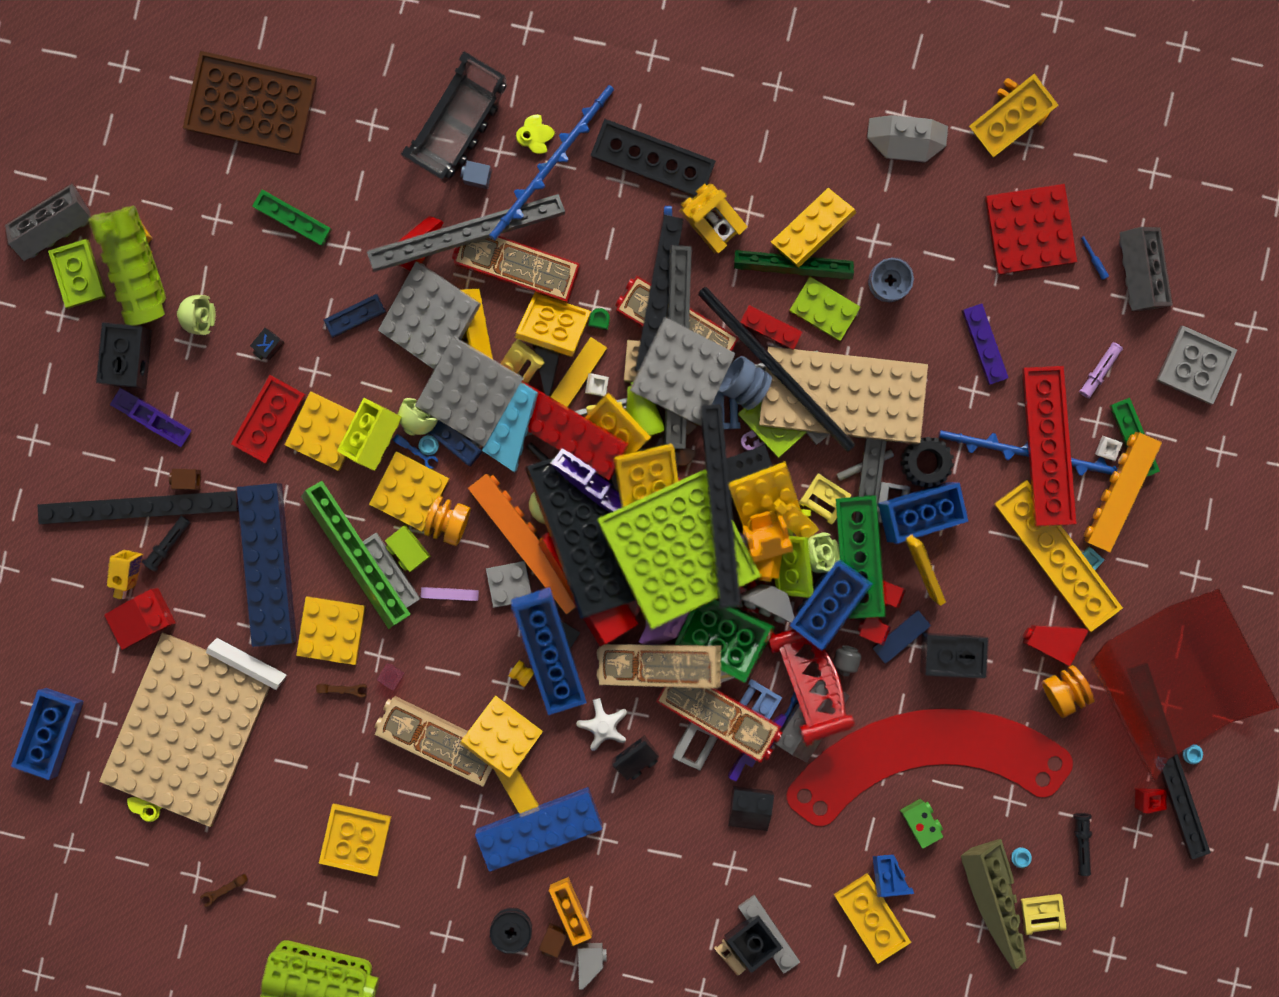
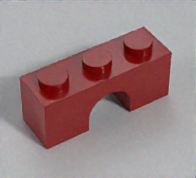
M750 305L740 322L748 331L763 335L771 339L774 344L794 350L802 334V331Z
M883 581L885 607L894 606L899 608L906 590ZM868 617L861 621L858 631H860L859 636L881 645H885L891 627L885 625L880 617Z

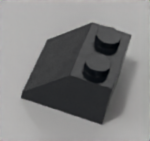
M644 735L615 756L612 765L626 780L630 778L634 780L642 774L641 770L646 766L650 768L658 762L659 753Z
M733 786L728 826L768 831L774 802L773 791Z
M759 915L739 923L724 935L751 973L783 949Z

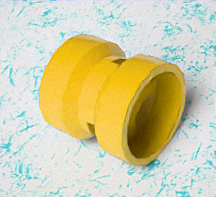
M519 660L508 676L511 679H517L519 684L525 687L533 676L534 671L532 668L524 667L525 664Z

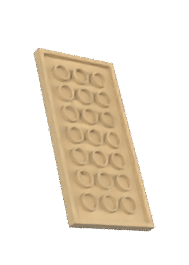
M768 346V352L848 436L920 444L928 364ZM766 367L765 372L771 375L772 381L768 392L762 399L759 426L830 434Z

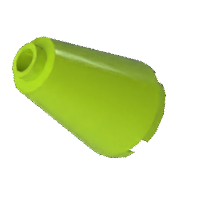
M631 382V386L627 388V413L648 435L664 431V423L656 404L631 392L630 389L633 384Z

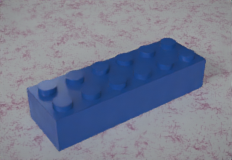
M550 587L511 599L512 608L548 715L587 703Z
M587 787L520 814L517 813L477 828L475 836L490 872L602 830V821L590 789Z

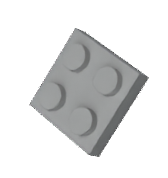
M525 561L486 568L493 608L512 604L511 599L532 593Z

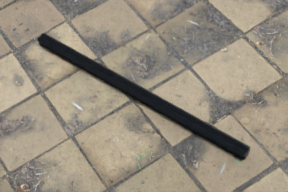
M707 287L702 288L698 294L701 299L847 452L855 446L850 437Z

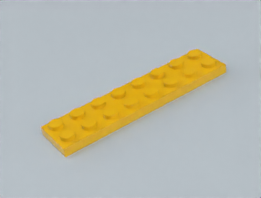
M1025 480L994 503L1089 632H1092L1123 609L1061 525L1034 527L1032 489L1028 480Z

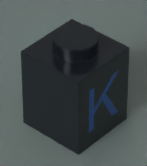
M264 328L250 347L254 349L253 354L259 359L271 360L284 344V341L269 329Z

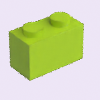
M407 526L401 527L385 540L388 544L386 548L392 555H397L400 559L398 563L405 571L407 569L409 572L414 571L431 557Z

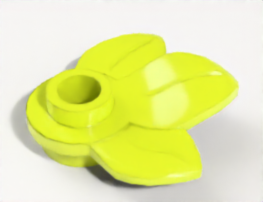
M532 115L525 120L524 127L518 129L516 140L520 145L528 146L533 153L543 154L547 152L545 142L552 139L555 131L550 126L542 124L541 115ZM524 133H527L529 135L528 139L524 138Z
M138 797L127 799L129 809L133 813L140 814L144 821L153 822L160 816V809L162 807ZM148 808L153 809V815L148 814Z

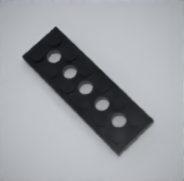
M607 119L603 121L590 155L591 158L694 197L697 195L696 190L703 184L707 186L716 163L713 159ZM619 140L622 146L620 149L614 150L610 146L611 142ZM632 147L640 149V154L637 157H632L629 154V150ZM656 154L659 157V161L651 164L647 160L648 156ZM669 161H674L677 164V169L669 171L666 168V164ZM693 168L696 175L693 178L686 177L684 173L686 169Z

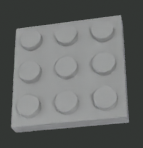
M1180 326L1156 381L1212 405L1237 349L1190 328Z

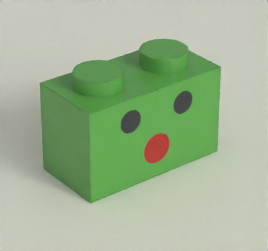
M920 798L900 810L922 849L943 838L940 832L943 828L938 819L934 821L931 815L933 809L928 802L924 803Z

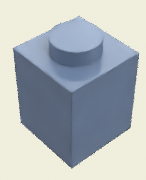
M467 161L466 166H462L460 177L463 178V182L466 185L488 189L492 169L489 165Z

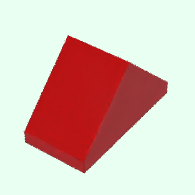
M1135 788V808L1147 814L1166 810V789Z

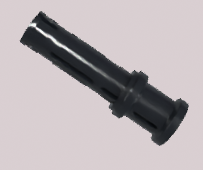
M180 516L179 520L160 544L153 546V551L146 559L142 560V563L152 571L157 572V567L164 558H168L169 550L191 522L185 517Z
M1076 813L1073 814V818L1076 823L1074 835L1077 838L1078 875L1090 876L1089 838L1092 836V831H1090L1092 815Z

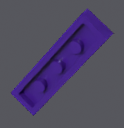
M981 303L962 310L988 385L1009 378L983 304Z

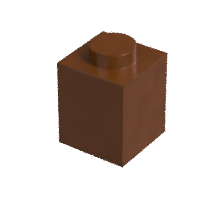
M172 469V473L169 474L171 489L200 490L201 470Z
M549 923L539 947L542 954L550 958L553 956L557 958L567 937V931Z

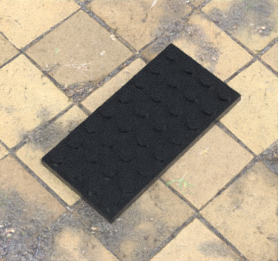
M555 458L527 466L525 468L581 619L636 601L597 521L610 512L599 506L563 477L551 465ZM595 472V474H597L598 476L612 484L611 488L616 491L612 479L608 480L602 475Z

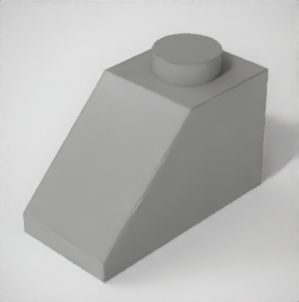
M580 943L578 945L579 989H584L601 971L603 962H607V950L603 949V943Z

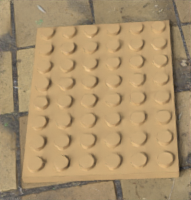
M162 633L99 782L211 827L270 687L207 654L205 649L169 634Z

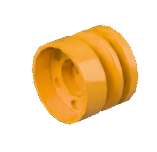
M438 496L428 511L424 535L430 536L435 529L433 538L438 539L440 534L444 532V542L457 546L466 528L471 507L458 503L454 510H451V500L447 499L443 506L444 497Z
M1074 665L1068 667L1067 671L1062 670L1060 672L1062 681L1055 675L1042 681L1043 689L1050 703L1062 718L1076 712L1074 702L1080 708L1085 707V702L1088 705L1094 702V696L1087 680Z

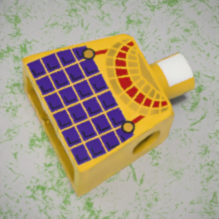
M122 550L110 557L107 586L115 588L114 598L125 599L127 590L136 585L143 554Z

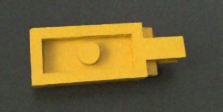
M780 498L773 502L778 511L776 515H782L786 526L797 537L809 538L819 530L816 524L794 503L786 505Z

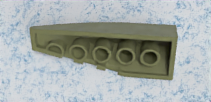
M997 839L970 848L961 855L973 896L992 937L1011 967L1017 969L1026 961L1023 935L1018 931L1020 916L1015 912L1014 903H1017L1016 894H1012L1011 884L1014 883L1013 875L1002 840Z

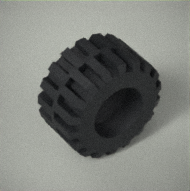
M935 437L921 438L920 444L910 443L901 455L902 461L900 466L903 467L902 473L915 486L933 487L940 485L951 475V468L954 467V463H952L954 456L950 454V447H946L944 441H939ZM922 451H931L937 458V468L931 474H924L917 467V457Z

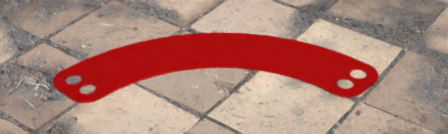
M948 708L918 710L893 715L870 723L828 747L808 764L791 783L787 790V801L795 812L811 824L825 826L830 824L846 805L873 784L908 769L941 764L965 765L984 769L1019 784L1035 796L1048 797L1053 795L1072 771L1073 760L1066 749L1047 736L1021 723L998 715L974 710ZM1053 756L1059 757L1062 761V766L1057 771H1052L1048 767V760ZM1046 772L1050 776V782L1047 786L1041 787L1036 783L1038 773ZM801 789H808L811 792L812 798L808 803H801L798 800L797 794ZM817 801H823L827 804L828 809L824 815L814 813L813 805Z

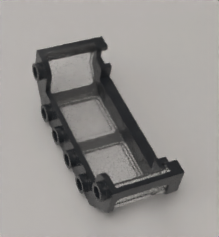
M463 51L459 58L461 64L455 69V76L416 140L411 141L410 148L405 146L401 153L405 160L415 163L438 177L443 183L450 180L459 167L465 165L468 159L467 154L470 150L473 151L475 149L480 133L483 134L488 127L487 121L490 116L494 117L499 108L497 105L501 95L507 88L505 75Z

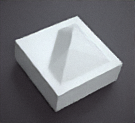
M588 373L585 393L604 397L609 377Z
M1102 436L1095 454L1116 461L1123 443Z

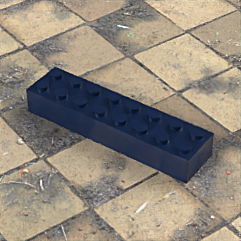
M273 483L237 487L252 647L296 642L282 484Z

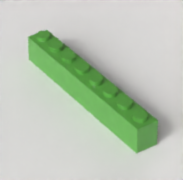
M323 481L305 490L301 498L387 628L390 629L410 615L409 611Z

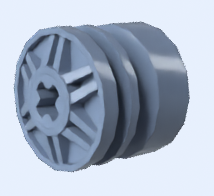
M888 258L873 267L869 274L868 285L875 298L884 302H893L909 293L913 286L914 276L912 269L905 261L898 258ZM888 276H890V278L894 280V283H892L891 286H889V284L885 282Z
M740 356L730 364L719 391L731 399L735 398L737 404H741L743 408L750 410L765 397L771 385L772 377L769 373L764 372L763 369L755 368V364L746 357Z

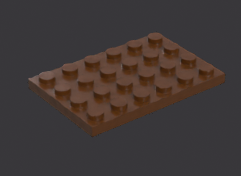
M200 51L183 129L301 155L318 78L308 74Z

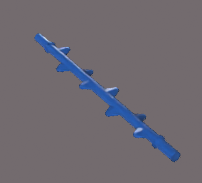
M608 85L598 99L594 100V104L591 107L581 110L584 116L571 133L559 134L562 144L547 163L537 165L540 172L525 190L516 189L514 191L517 201L505 216L501 217V221L490 233L491 239L496 240L506 226L510 225L512 219H522L524 216L521 212V207L535 190L545 187L543 180L556 163L568 162L569 159L565 152L580 133L589 132L587 124L598 110L604 106V103L614 91L611 85Z
M942 430L939 432V438L955 441L959 444L965 443L969 453H973L979 446L1002 451L1006 460H1010L1014 454L1029 457L1028 441L1023 447L999 443L995 433H992L987 440L965 436L962 433L956 434ZM1099 457L1095 463L1071 458L1072 467L1076 468L1079 476H1082L1087 470L1112 475L1118 469L1116 466H1107L1103 457Z

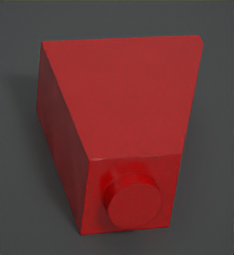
M1031 625L1023 634V643L1065 665L1071 666L1088 630L1080 627Z

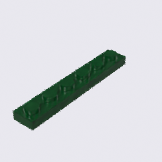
M735 250L734 269L853 280L854 261L809 257L798 268L783 254Z

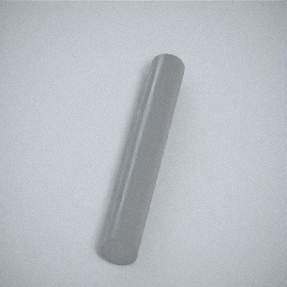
M891 449L885 452L884 461L894 457ZM862 463L836 474L839 481L861 472Z

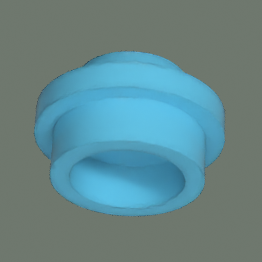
M424 436L419 441V449L425 455H433L439 448L438 440L433 436Z
M1189 744L1183 749L1182 756L1187 763L1197 764L1203 758V751L1198 745Z
M1020 847L1012 852L1011 860L1015 866L1025 868L1031 863L1032 856L1026 848Z

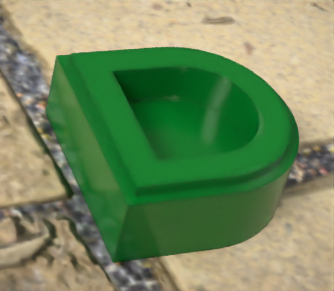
M603 308L593 310L588 327L608 330L610 322L609 313Z

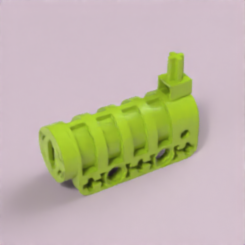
M129 206L109 213L96 214L88 220L96 243H100L103 250L101 253L102 260L108 264L110 270L108 272L109 280L114 282L116 287L115 297L122 304L123 310L121 314L125 325H139L165 315L162 306L166 299L165 291L136 207Z
M284 940L277 945L276 949L268 957L261 986V997H376L379 977L371 976L372 965L366 959ZM302 950H306L309 953V955L299 954V952ZM345 960L348 965L339 964L338 961ZM361 965H364V966H365L364 969L367 970V971H364L363 969H361L360 966H361Z

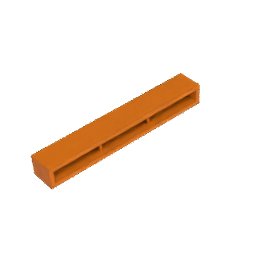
M486 473L468 488L544 587H550L553 598L566 614L569 613L576 606L538 545L543 538L539 539L535 534L537 530L531 522L526 523L522 518L525 515L518 506L514 507L510 501L513 499L506 490L501 491L498 487L500 485L498 479L494 475L490 476Z

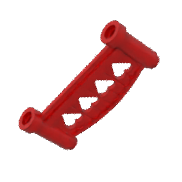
M795 629L778 634L773 632L768 641V647L772 654L780 651L806 722V725L799 727L804 745L809 746L814 744L816 740L852 729L855 723L852 715L847 716L845 714L841 682L827 651L818 648ZM807 644L812 647L811 652L815 655L813 659L796 656L803 646ZM811 663H817L821 676L817 678L803 673ZM818 681L825 682V689L828 690V695L822 696L810 693V691ZM826 699L832 701L831 707L835 709V713L832 715L817 711Z

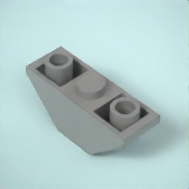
M760 584L740 594V600L745 602L744 606L754 610L758 608L760 609V614L767 617L772 615L774 616L773 620L778 623H792L795 619L788 594L773 586Z

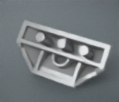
M896 115L869 118L867 139L886 159L927 162L946 147L948 126L933 119Z

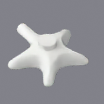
M594 699L595 718L579 720L576 723L579 728L589 730L594 734V740L590 749L595 751L606 739L615 740L620 743L626 742V738L617 732L616 726L626 716L627 711L621 709L614 714L608 715L603 710L601 699Z

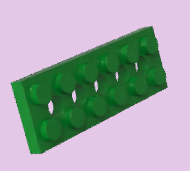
M877 496L836 498L840 560L858 573L861 571L865 572L868 576L867 580L873 583L867 592L869 595L868 602H860L848 619L885 617ZM856 511L863 514V520L860 523H856L852 519ZM858 531H861L865 536L862 543H857L854 540V534ZM859 551L864 552L866 555V560L863 563H859L855 559V555Z

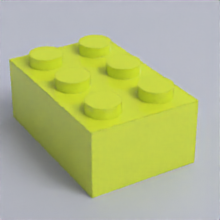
M363 398L337 452L375 471L377 465L381 462V457L386 447L390 444V439L395 429L399 426L402 416Z

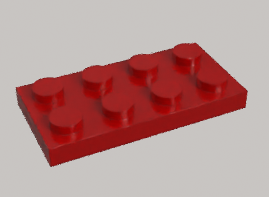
M269 375L231 445L267 464L306 394Z

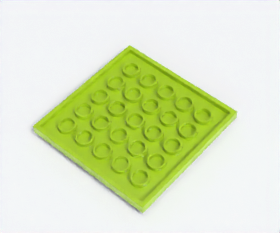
M706 469L597 520L651 630L718 598ZM733 522L739 587L760 578L761 575Z

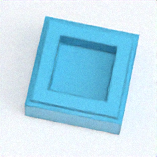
M1088 547L1082 553L1094 570L1104 561L1091 547Z

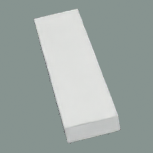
M218 638L206 650L207 654L275 690L278 689L287 676Z

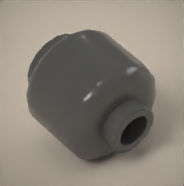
M843 645L842 648L837 649L833 664L838 670V674L850 676V673H856L859 669L861 654L858 653V649L851 646Z

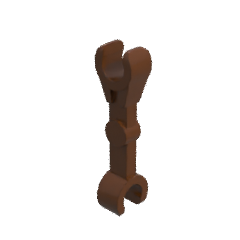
M318 684L316 692L350 693L358 697H365L367 694H360L358 689L359 687L367 688V685L335 686Z
M242 874L218 890L205 892L201 895L200 899L205 896L209 897L210 902L204 905L208 907L222 894H226L231 889L248 881L246 874Z

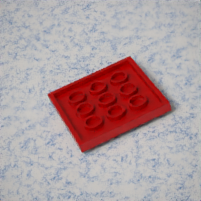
M1065 184L985 197L997 275L1077 262Z

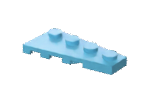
M522 382L482 449L483 452L514 472L518 469L519 457L523 450L522 446L529 429L528 424L530 418H532L538 392Z

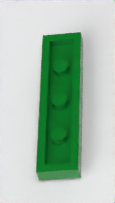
M263 189L252 205L255 209L322 247L332 231L330 227Z
M1130 398L1109 405L1126 448H1128L1127 441L1131 434L1134 435L1135 432H1139L1145 435ZM1155 459L1147 476L1160 472Z

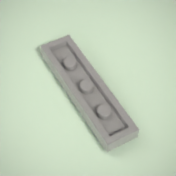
M378 533L362 541L405 607L408 608L421 598L386 548Z
M755 895L738 905L747 920L759 915L782 945L783 949L772 957L783 973H786L800 963V960Z

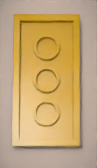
M1033 74L973 122L969 128L990 155L995 157L1059 105L1037 76Z
M827 188L771 243L799 268L856 214V211L831 189Z
M868 873L834 894L877 964L911 943L884 898L877 897L876 886Z

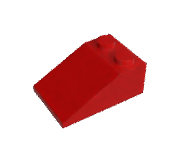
M159 588L150 589L104 615L121 650L176 624Z

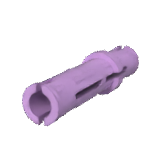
M1112 342L1094 371L1089 373L1088 380L1079 391L1081 395L1091 398L1098 385L1103 383L1104 376L1123 350L1119 344ZM1111 356V358L1109 359V361L1107 362V364H1106L1105 367L1103 368L1104 364L1106 363V361L1108 360V358Z

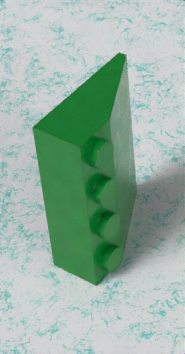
M718 598L690 611L675 645L721 646V671L746 683L775 627L737 607L719 608Z

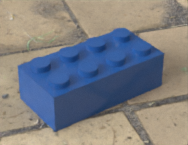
M958 482L943 483L878 503L886 540L891 543H901L906 541V538L911 535L917 538L968 522L960 483Z
M837 560L789 626L821 650L826 649L872 587L873 583L842 560Z
M48 688L37 690L11 767L48 780L57 777L84 701Z

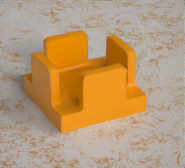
M767 511L750 517L751 529H748L747 525L743 526V536L754 563L793 551L787 526L782 515L778 516L779 521L772 522L771 515Z

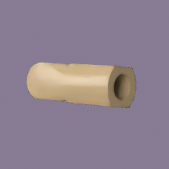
M723 939V943L718 947L715 946L714 949L738 976L747 967L726 940ZM728 949L730 953L725 956L723 952Z

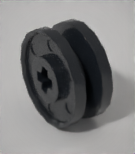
M508 907L498 912L490 927L492 944L499 951L508 954L522 951L528 946L532 935L530 917L518 908ZM510 927L514 928L512 934L508 933Z

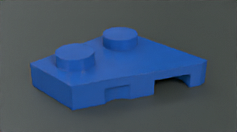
M894 855L872 856L877 897L914 894L912 887H908L904 879L906 876L899 868Z

